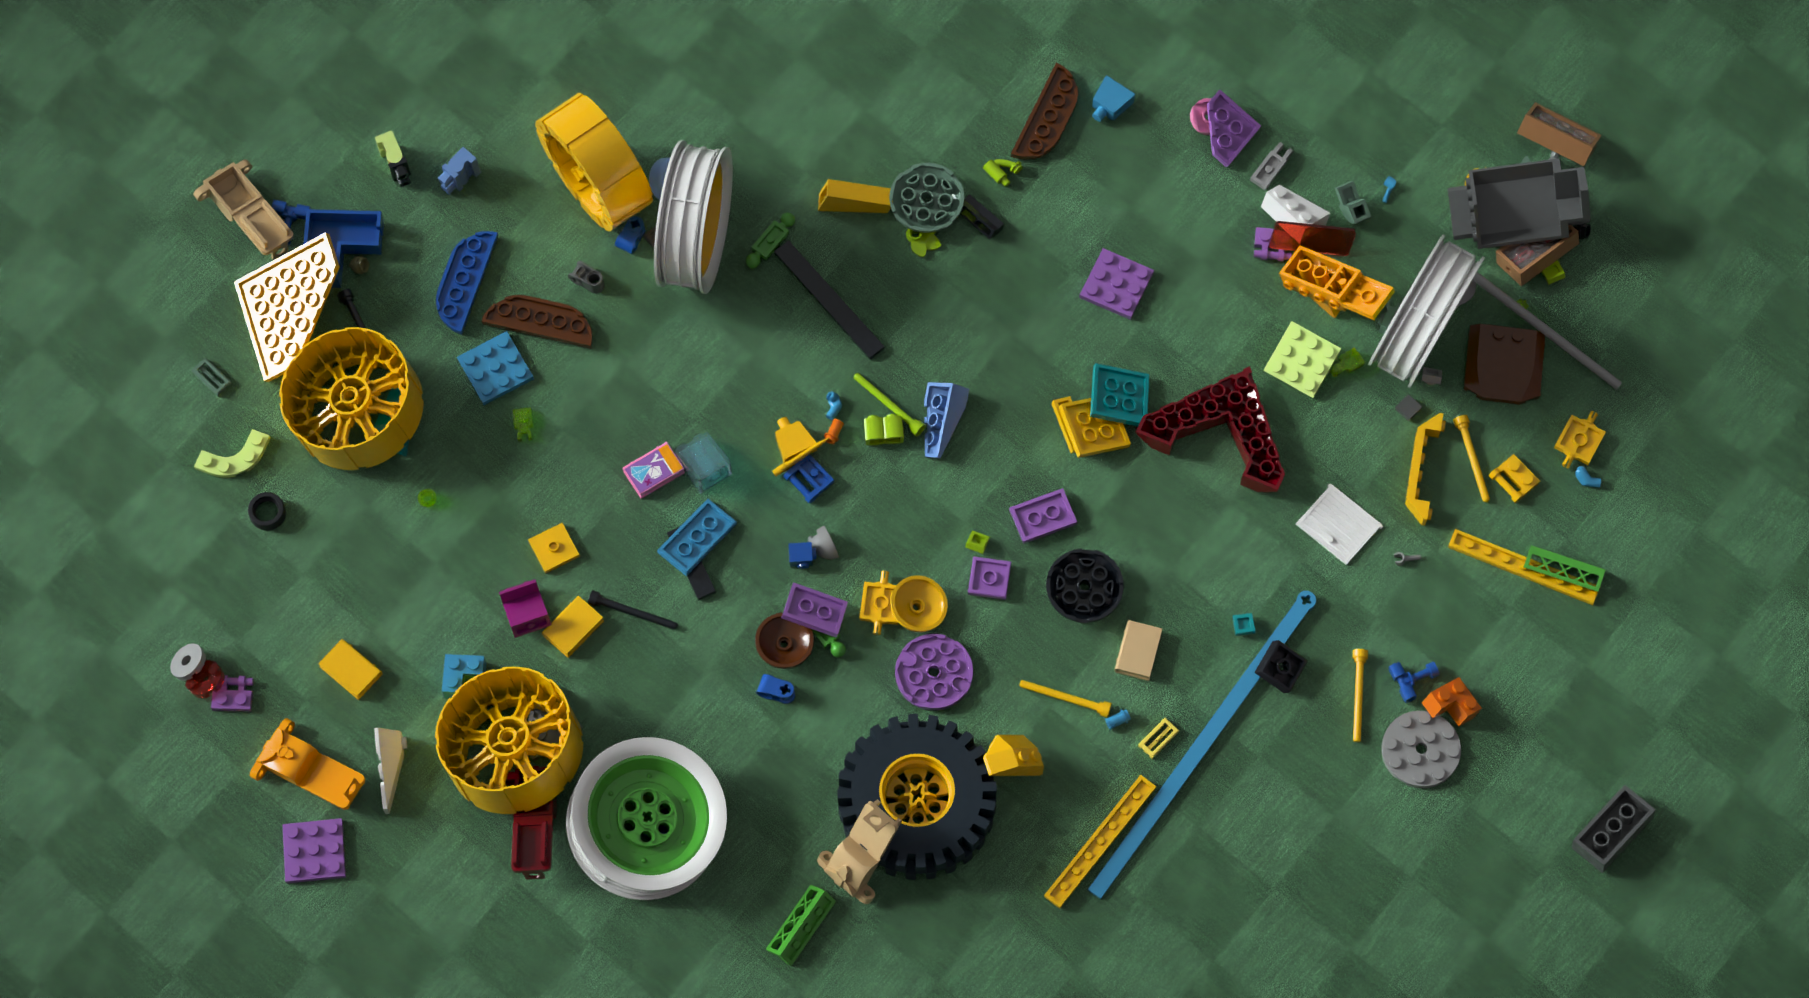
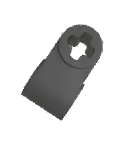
M579 260L574 271L568 274V278L573 283L584 287L592 293H600L604 290L605 284L602 274L583 261ZM594 280H598V281H599V282L596 283V284H592V282H593Z

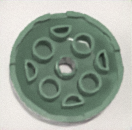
M919 163L911 166V168L903 173L901 172L894 180L889 195L890 207L896 219L905 227L922 233L937 232L951 225L960 215L964 205V191L961 182L948 168L935 163ZM930 198L931 201L925 203L923 199Z

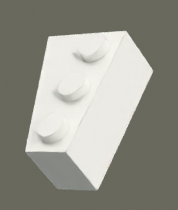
M1281 185L1267 191L1261 208L1299 243L1324 229L1331 214Z

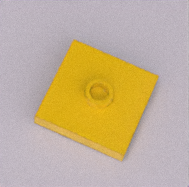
M563 523L528 539L545 574L580 557Z

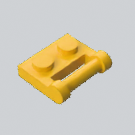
M1514 454L1488 475L1502 486L1512 497L1511 500L1514 503H1517L1540 483V480ZM1503 472L1520 489V491L1517 492L1503 478L1501 473Z

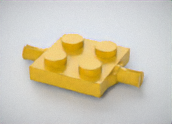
M1590 411L1587 420L1580 419L1574 415H1571L1554 446V449L1566 455L1562 463L1563 467L1569 461L1566 468H1570L1573 460L1589 465L1606 433L1594 424L1598 416L1596 412L1593 418H1591L1594 411Z
M881 571L879 582H864L859 620L874 623V635L877 634V628L878 635H881L882 624L898 625V621L895 619L890 606L891 594L896 585L888 583V571L886 573Z

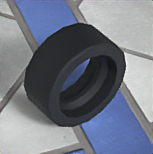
M263 492L252 498L248 505V514L255 527L270 531L283 523L286 509L279 496L274 493ZM264 502L275 503L278 507L276 517L269 521L259 520L256 516V509L260 504Z

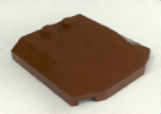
M1488 324L1470 325L1463 389L1476 394L1477 398L1485 401L1520 405L1534 398L1535 400L1539 399L1545 335L1537 330Z

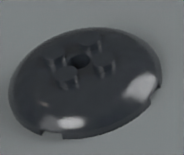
M1081 548L1061 555L1052 564L1047 575L1046 591L1051 605L1063 617L1075 622L1092 623L1106 618L1117 608L1123 595L1124 582L1118 565L1108 555L1098 550H1082ZM1088 585L1089 590H1082L1080 586Z

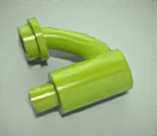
M991 159L983 166V169L998 184L1002 183L1007 187L1010 181L1007 179V174L1000 167H1008L1011 173L1018 174L1023 166L1020 161L1015 163L1004 159Z

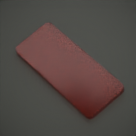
M1277 221L1269 241V247L1272 249L1296 251L1301 245L1320 254L1347 256L1353 244L1356 231L1353 228Z

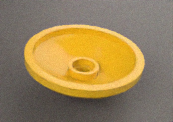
M915 575L901 580L894 588L890 599L891 611L895 619L903 627L914 632L933 630L940 625L947 613L948 603L945 592L937 582L925 576ZM913 605L918 606V610H915Z

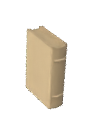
M1128 620L1114 671L1119 674L1149 681L1162 628Z

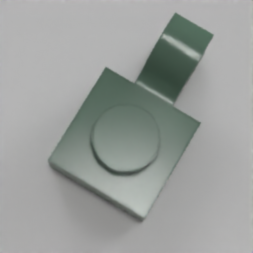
M1391 299L1385 305L1386 315L1382 314L1378 325H1381L1379 332L1382 334L1386 332L1400 307V303H1397L1396 307H1390Z

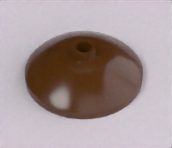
M776 613L767 617L757 629L755 636L757 652L767 664L781 669L796 667L802 664L811 654L814 643L813 632L808 627L782 619L783 613ZM782 643H787L788 646H787V647H782L781 644H782Z

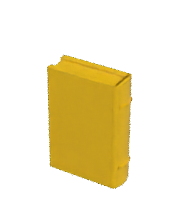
M577 596L551 622V626H548L542 632V635L569 658L604 622L603 616L580 596Z
M341 639L318 663L323 671L358 700L382 676V671L375 664L371 663L344 639Z

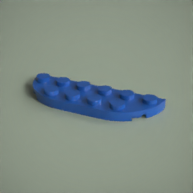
M482 231L475 233V235L467 239H462L455 246L448 260L437 290L436 307L444 324L458 334H463L498 239V232Z

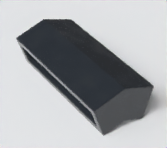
M970 194L964 199L960 215L988 239L995 237L1004 228V223Z

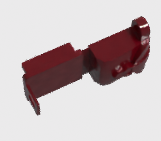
M532 766V768L536 770L538 774H540L547 768ZM515 768V772H508L506 785L517 786L525 783L520 769ZM557 796L536 809L527 812L524 810L517 811V814H513L511 868L515 873H522L527 880L545 879L543 872L549 871L552 867L553 819L557 816Z

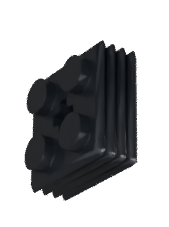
M1272 641L1255 670V674L1281 692L1290 693L1308 660L1281 641ZM1280 663H1282L1281 667L1283 668V670H1280V669H1279V668H1280V667H1279V664H1280Z

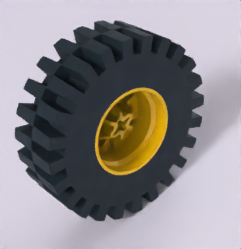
M908 714V722L899 723L897 716L888 719V727L881 729L879 724H876L870 728V736L865 739L863 736L858 738L855 742V751L847 753L844 759L845 767L839 773L837 796L840 821L843 823L845 836L848 837L850 835V831L865 804L869 801L875 802L878 799L881 802L878 806L894 821L900 818L902 822L877 867L879 865L885 867L886 874L893 877L896 876L897 871L905 873L908 880H916V874L926 873L927 879L936 878L937 871L943 869L946 874L955 871L957 863L960 861L964 864L968 863L972 859L973 851L975 849L980 850L983 847L985 836L991 832L993 826V817L996 811L997 785L994 781V776H989L983 759L986 751L982 745L978 747L974 745V736L966 731L962 735L958 732L957 724L950 720L946 726L939 724L938 716L929 715L928 722L919 721L918 714ZM930 772L934 774V776L927 783L925 779L927 773ZM904 773L907 782L904 784L898 778V775ZM915 778H918L922 781L917 785H913L911 783V781ZM931 787H936L939 789V792L933 794L928 790ZM897 789H903L905 791V793L900 796L896 795L894 792ZM920 792V797L914 801V795ZM942 796H949L948 801L937 800ZM886 798L894 799L898 802L887 804ZM932 806H937L940 808V811L932 813L929 809ZM897 808H904L906 810L902 815L897 814L895 811ZM919 816L922 817L924 820L923 822L918 824L915 823L913 819ZM926 816L933 818V820L928 822ZM907 817H910L909 822L903 821Z

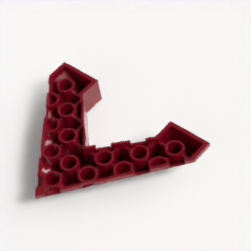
M1250 366L1235 375L1232 374L1219 380L1214 385L1210 384L1175 403L1167 404L1156 412L1144 415L1136 430V434L1152 449L1170 455L1177 439L1227 423L1246 465L1240 485L1256 492H1278L1285 476Z

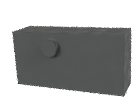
M1624 785L1575 837L1572 849L1603 873L1651 822L1656 809Z

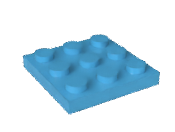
M507 331L457 357L458 362L483 405L534 379Z

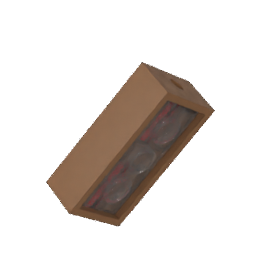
M1536 102L1526 113L1517 132L1582 166H1585L1602 136Z
M1569 225L1568 238L1502 246L1496 250L1497 264L1520 286H1523L1579 244L1578 231L1572 225Z

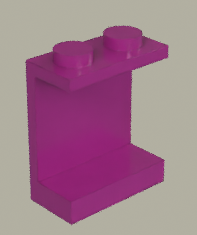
M536 579L499 592L515 638L551 626Z

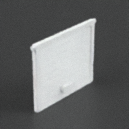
M1332 484L1328 485L1327 490L1296 523L1298 527L1345 565L1352 560L1379 528H1383L1380 522Z

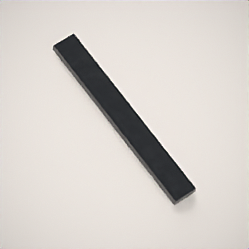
M789 240L774 251L779 260L869 360L884 350V345Z

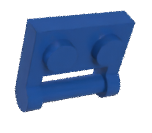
M810 454L796 463L783 476L804 495L805 500L809 504L834 483V479ZM799 472L812 485L814 490L810 492L795 474Z

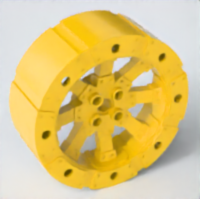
M577 93L535 122L539 140L548 158L554 163L553 167L574 198L579 200L581 207L599 226L607 231H612L652 204V190L637 158L614 124L589 97L582 93Z
M359 327L332 330L307 343L289 363L283 375L279 392L282 416L289 429L313 457H316L319 462L342 470H359L360 467H373L397 454L404 447L405 442L408 439L410 440L416 432L424 406L422 399L423 389L420 380L399 348L381 333ZM334 363H338V364H339V365H337L336 367L333 368V364H334ZM360 365L356 374L349 376L345 374L346 368ZM377 366L390 371L384 377L374 381L369 380L373 369H376ZM331 377L335 378L336 381L331 388H322L327 380ZM391 388H399L401 392L399 403L381 400L378 396L381 395V392ZM315 403H328L326 409L316 417H312ZM370 413H382L390 416L391 420L379 432L371 422ZM337 421L336 433L333 436L332 442L323 439L319 435L323 428L330 422ZM357 422L365 433L366 441L356 445H349L350 429Z
M524 667L492 669L465 682L444 705L436 726V750L442 765L458 791L466 800L472 801L476 807L497 814H517V811L522 810L527 812L554 799L564 790L566 783L570 782L576 774L583 754L582 730L562 690L553 680L546 678L544 674ZM488 706H494L493 708L487 710ZM517 707L513 715L502 717L501 711ZM534 708L548 713L544 715L545 717L532 722H527L526 720L530 711H533ZM487 719H491L492 723L486 731L477 730ZM551 729H558L561 734L559 736V744H550L537 739L539 734ZM473 744L484 745L479 754L467 760L469 746H473ZM538 754L545 756L551 762L544 771L538 774L529 763V755L536 756ZM489 763H494V773L489 785L483 782L480 783L476 778L479 771ZM514 764L522 772L525 783L507 787L508 770L510 771Z

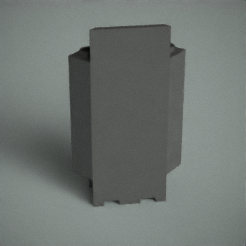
M1559 158L1468 170L1469 178H1466V186L1447 188L1454 240L1473 238V242H1477L1478 249L1568 238L1569 225L1590 223L1591 220L1589 191L1584 167L1561 170Z

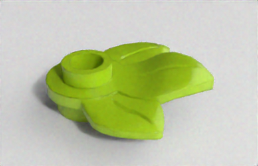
M909 228L906 231V238L911 242V250L920 257H925L927 250H936L941 247L939 239L934 235L936 232L922 233ZM916 233L919 236L913 237L912 234Z

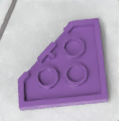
M1218 90L1207 103L1212 155L1225 167H1228L1259 130L1261 125L1223 91Z

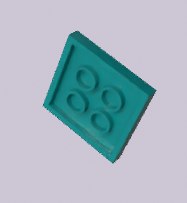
M1095 363L1093 366L1090 417L1139 426L1142 417L1148 411L1149 374Z

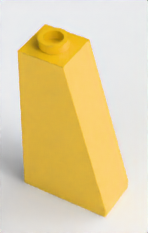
M828 179L819 193L818 211L888 213L891 209L889 200L891 188Z

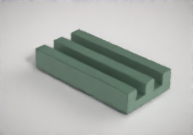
M206 358L191 370L218 397L222 391L226 390L227 386L230 387L232 385L231 381ZM206 364L224 383L221 384L203 366ZM200 369L219 388L216 389L203 375H201L198 372V370Z

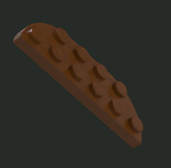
M1058 63L1055 64L1011 152V157L1023 160L1036 159L1048 154L1058 144L1078 100L1076 83L1072 74L1064 66Z
M526 295L508 296L504 300L496 304L494 303L486 311L481 321L483 325L590 349L592 347V332L584 315L572 306Z

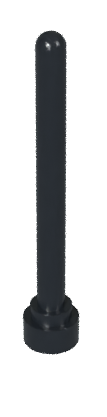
M344 289L339 292L337 297L340 303L347 306L356 326L366 328L353 303L354 295L351 289Z
M592 590L588 599V604L594 607L596 605H603L670 629H677L678 624L674 621L603 598V595H600V592Z

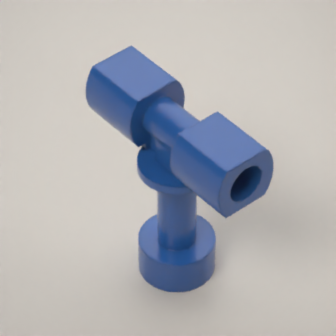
M273 200L272 208L278 215H282V218L285 220L284 222L289 228H291L292 222L296 221L297 218L306 220V211L311 209L310 206L297 204V207L288 206L287 202Z
M1400 662L1390 665L1388 669L1393 680L1398 681L1401 687L1399 692L1405 703L1411 702L1417 697L1413 689L1415 681L1428 676L1433 679L1440 675L1435 662L1426 664V669L1412 675L1410 672L1405 673Z

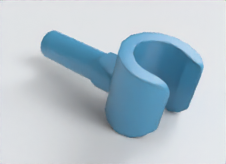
M1388 176L1383 184L1388 187L1382 201L1383 203H1387L1391 191L1396 186V180L1391 176Z

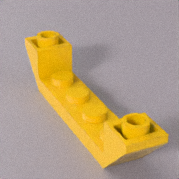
M1443 413L1437 414L1420 425L1415 435L1405 505L1422 526H1425L1427 520H1431L1432 509L1429 508L1430 502L1418 500L1420 488H1417V482H1421L1423 472L1419 468L1420 464H1424L1425 453H1422L1423 446L1426 447L1428 436L1439 438L1440 432H1444L1446 421L1443 420Z

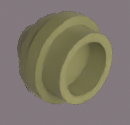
M355 256L349 263V267L356 274H363L369 269V261L363 256Z

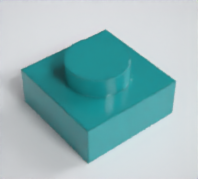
M1252 613L1233 615L1235 636L1255 633Z

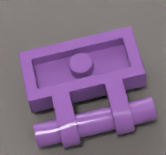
M1256 227L1254 247L1262 249L1254 250L1253 257L1261 258V260L1278 259L1279 262L1289 260L1292 253H1284V250H1292L1293 237L1286 230ZM1268 249H1278V252L1268 251Z
M228 675L214 677L213 684L221 685V690H213L212 711L251 712L253 692L246 690V686H253L254 679L246 678V676L233 678L228 677ZM228 685H238V690H228Z

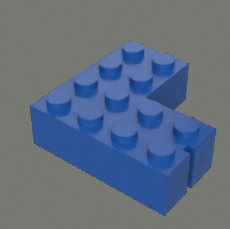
M307 209L303 244L325 232L330 234L340 266L331 288H341L344 254H382V236L384 231L382 212Z

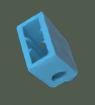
M1106 75L1093 98L1092 107L1096 111L1092 114V117L1098 122H1101L1105 116L1115 120L1134 103L1135 94Z

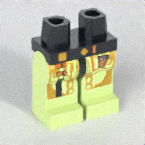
M392 130L376 136L375 141L382 158L386 156L393 181L398 180L400 187L409 185L411 183L408 177L411 175L410 169Z

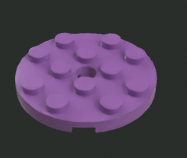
M926 634L913 639L902 649L896 661L895 679L898 689L907 701L921 709L943 710L952 707L964 698L972 683L973 665L967 650L958 641H954L946 637V635ZM931 668H937L940 671L937 677L928 674Z

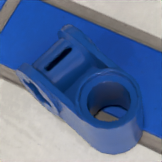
M633 216L628 219L615 241V247L630 254L636 251L639 242L645 234L644 223L640 217Z
M763 674L756 692L757 695L784 704L794 701L795 691L790 682Z

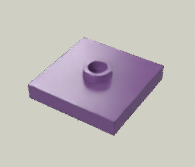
M973 556L968 595L1006 600L1011 562Z

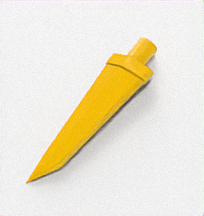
M829 438L817 442L788 461L783 462L772 470L773 474L777 477L787 471L790 467L822 446Z

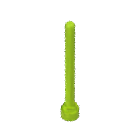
M854 374V379L895 414L902 416V420L909 425L910 432L916 437L925 430L926 424L921 420L911 418L861 374Z

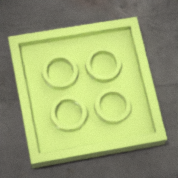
M1291 321L1263 371L1314 398L1342 349Z

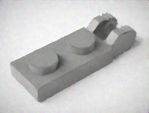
M1281 142L1273 151L1271 150L1250 178L1251 182L1263 190L1268 188L1293 153V150L1289 148L1283 157L1278 155L1284 146Z

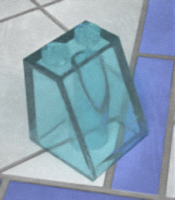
M708 432L696 435L691 442L681 444L675 451V455L684 467V471L700 494L732 475L730 459Z

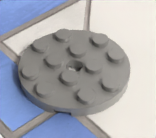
M1412 711L1399 716L1389 725L1382 740L1381 751L1384 764L1394 778L1399 779L1410 787L1430 788L1445 782L1453 774L1460 760L1461 745L1457 732L1446 719L1441 716L1432 718L1428 711ZM1419 744L1427 748L1426 753H1418L1416 746Z

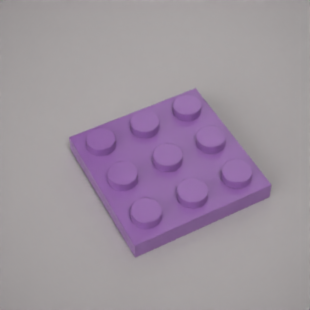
M1103 248L1079 298L1131 320L1154 274V270Z
M342 818L282 824L286 884L346 878Z

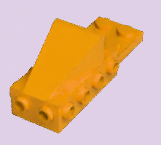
M1301 245L1279 272L1283 286L1290 291L1295 290L1304 297L1309 296L1333 318H1336L1341 310L1345 312L1348 309L1375 320L1395 293L1393 287L1364 276L1361 270Z

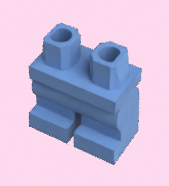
M462 147L450 159L448 165L445 163L442 166L443 173L438 177V180L441 183V188L446 193L450 194L455 188L460 192L472 174L477 177L481 173L477 158Z

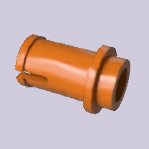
M838 419L832 421L828 432L824 434L825 439L829 438L826 441L827 443L835 444V442H838L839 433L844 426L842 421Z

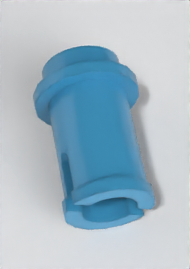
M1121 709L1119 713L1105 718L1109 730L1123 723L1128 724V721L1131 720L1126 709Z

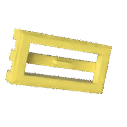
M1164 718L1138 744V747L1142 748L1153 759L1179 733V730ZM1165 724L1168 726L1148 747L1145 746ZM1172 729L1173 732L1152 752L1151 749Z

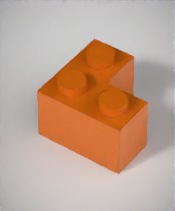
M1460 677L1430 692L1422 702L1432 718L1448 711L1458 726L1472 720L1482 709Z

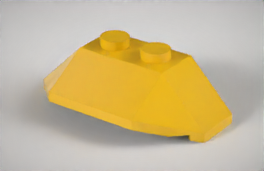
M996 735L983 757L989 776H1040L1043 774L1042 756L1038 748L1024 735Z

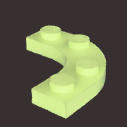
M252 429L245 446L239 453L230 457H221L201 450L194 468L216 477H236V475L245 471L248 472L255 467L262 458L271 437Z

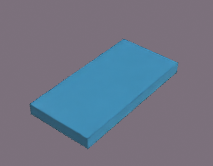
M707 499L657 550V553L687 576L737 525V521L711 500Z

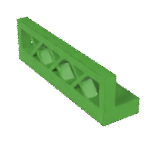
M1532 545L1529 548L1524 568L1597 592L1605 573V569ZM1531 556L1540 557L1544 564L1538 567L1529 565ZM1551 562L1559 563L1562 570L1552 573L1547 564ZM1545 566L1547 571L1540 568ZM1570 568L1578 569L1581 576L1571 579L1568 577L1566 570ZM1564 572V574H1565L1566 577L1561 576V575H1558V574ZM1589 574L1599 576L1596 587L1589 585L1584 577Z
M810 885L766 950L778 956L787 965L792 966L836 900L825 890ZM814 892L817 893L813 899L809 900ZM805 909L804 913L801 916H798L799 913ZM791 926H794V927L792 928V930L787 933V930H788ZM782 942L779 949L776 950L775 948L778 945V943Z

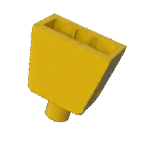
M787 417L777 421L780 429L775 432V437L783 462L788 461L816 444V441L800 421L791 424Z

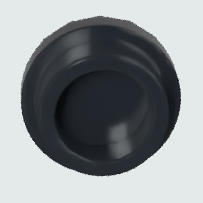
M1584 223L1573 226L1578 231L1580 240L1587 239L1590 236V224Z

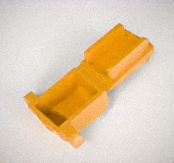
M285 718L275 730L270 740H267L263 746V751L250 771V777L259 781L268 770L343 810H348L357 793L365 784L363 774L319 753L312 745L290 735L295 727V722Z

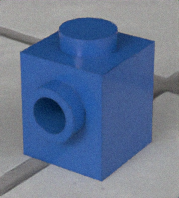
M812 542L788 543L790 567L798 566L799 569H806L809 566H813V560L816 559V548H812Z

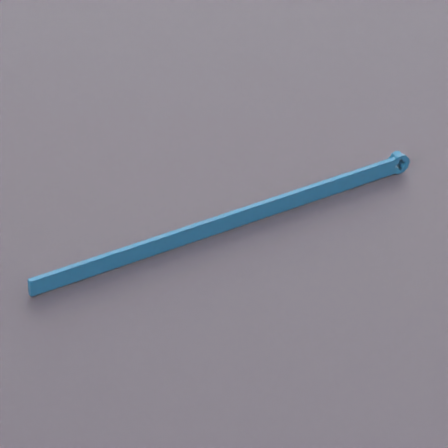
M1302 591L1298 594L1294 605L1088 888V891L1099 899L1104 896L1261 677L1255 674V670L1272 641L1279 640L1285 644L1308 611L1314 608L1316 597L1312 592ZM1302 598H1309L1311 604H1302Z

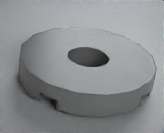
M194 643L182 647L172 659L171 673L182 681L193 678L192 675L194 673L198 674L205 664L206 654L203 648Z

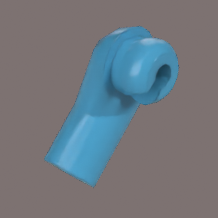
M831 391L827 394L830 410L826 417L833 421L842 409V403L839 395Z
M1579 466L1576 469L1575 475L1581 485L1600 488L1601 478L1591 477L1584 466Z

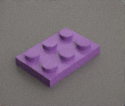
M1063 488L1009 507L1023 544L1077 525V520Z
M793 582L781 618L837 637L848 602Z

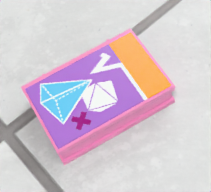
M667 442L659 447L657 446L654 450L622 468L640 499L685 473L684 467Z

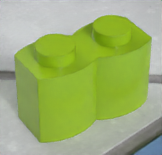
M888 414L882 418L877 415H871L864 419L866 445L898 444L904 442L902 416Z

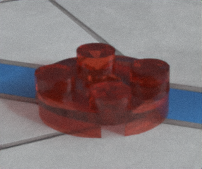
M206 660L201 671L198 674L194 673L192 675L193 678L187 680L185 686L195 697L201 699L210 697L209 694L213 691L217 692L220 690L224 683L225 675L219 664L212 660Z

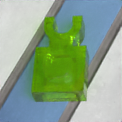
M531 407L513 409L514 429H519L517 433L518 442H522L521 436L523 434L528 435L529 441L533 440L532 433L529 428H534Z

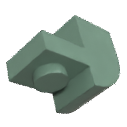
M1349 181L1335 187L1340 201V210L1348 222L1355 224L1371 217L1365 199L1359 197L1354 181Z

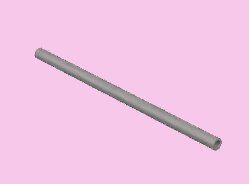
M1478 272L1473 279L1475 283L1617 390L1622 384L1620 380Z

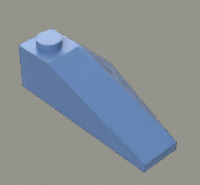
M928 382L924 398V407L927 408V416L924 417V423L927 424L925 457L941 458L966 408L969 394L968 388L954 383Z

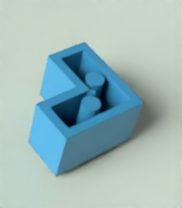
M445 654L442 683L444 698H452L456 693L455 691L466 681L486 672L487 663L484 656Z

